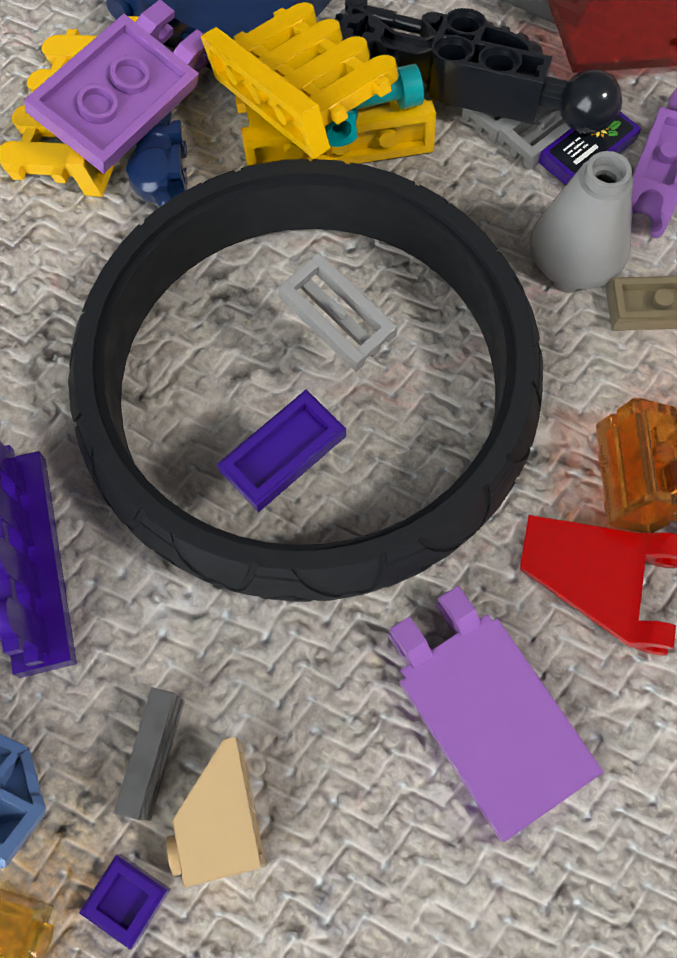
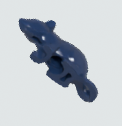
M172 111L136 143L137 146L132 152L126 168L133 191L142 199L158 204L159 207L186 191L188 186L187 170L182 165V159L187 157V144L182 139L181 120H173L171 122Z

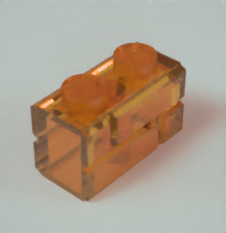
M632 398L616 410L617 414H610L596 424L599 448L598 459L601 464L605 497L604 508L607 513V522L611 527L641 533H654L668 526L670 521H677V409L674 406L644 398Z

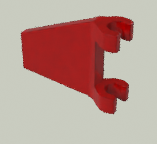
M528 515L520 570L609 632L626 646L662 656L668 655V649H674L676 625L661 621L639 620L645 563L675 569L677 567V534L665 532L636 533Z

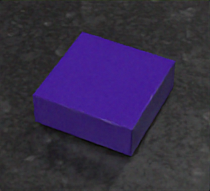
M116 854L79 914L131 950L138 944L171 888L122 854Z

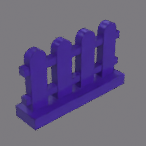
M0 441V641L2 642L3 653L8 656L10 655L12 674L23 678L75 665L77 660L46 459L40 451L15 456L14 449L10 445L4 446Z

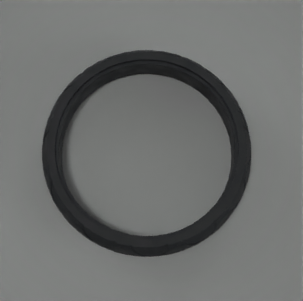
M293 159L255 164L243 167L241 171L235 172L232 170L210 178L203 184L199 183L178 194L144 219L142 225L138 224L121 242L104 265L82 309L84 313L81 314L76 325L70 352L68 387L70 411L73 422L77 424L75 433L89 474H91L96 487L108 506L144 545L154 550L155 553L174 566L205 582L224 589L263 599L310 602L313 600L331 601L361 596L398 584L422 573L433 564L446 558L471 538L499 509L514 487L515 480L519 477L529 457L542 405L543 357L539 346L540 335L533 309L525 295L521 282L500 251H496L498 248L464 212L421 184L415 185L414 181L395 173L351 162L346 164L344 161L313 159L309 161V159ZM324 229L359 234L385 242L422 261L456 291L471 311L488 346L494 372L495 413L491 432L478 455L456 482L428 506L403 521L354 539L325 544L293 545L254 540L215 528L191 516L168 500L137 468L128 448L123 427L121 399L126 361L138 330L158 299L184 273L216 252L246 239L287 230Z

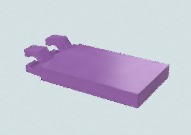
M158 0L145 10L136 22L123 14L24 99L26 113L104 174L197 87L199 73L209 63L200 37L203 33L196 29L180 42L172 52L163 44L173 35V27L168 22L174 19L175 11L162 0Z
M458 585L439 597V602L435 605L454 636L430 650L426 639L409 616L390 628L388 637L407 665L400 670L404 679L400 681L399 685L500 842H506L604 773V771L499 619L496 618L492 621L488 614L479 619L476 609Z

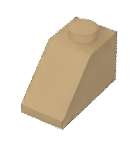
M237 737L224 739L172 820L175 835L167 836L166 839L168 862L173 876L182 875L184 888L267 866L243 743Z

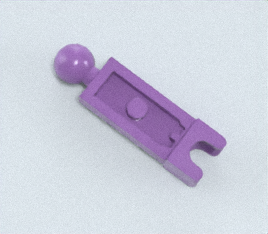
M677 88L669 97L668 109L660 106L633 174L632 215L642 213L651 219L650 235L653 238H659L663 235L677 205Z

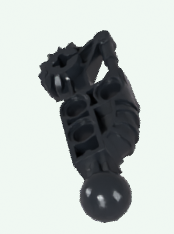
M345 0V14L339 13L335 16V20L340 24L342 41L354 36L365 38L370 54L369 60L380 55H390L395 58L397 67L416 64L420 70L422 81L427 84L429 96L440 103L533 125L540 106L560 110L561 117L567 126L580 134H596L608 128L622 109L621 86L612 74L601 69H585L572 76L569 81L548 77L553 56L544 55L542 47L533 40L529 41L527 35L521 32L515 34L510 31L509 27L503 25L496 27L493 22L487 21L482 13L474 9L458 8L448 12V14L427 12L422 16V19L399 15L397 11L370 6L367 0ZM394 29L420 34V36L397 32Z

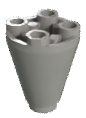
M603 151L593 155L586 161L550 203L533 227L529 244L535 264L549 279L553 280L554 286L562 292L573 293L579 289L586 290L606 285L610 278L619 276L630 257L633 176L629 161L619 153Z

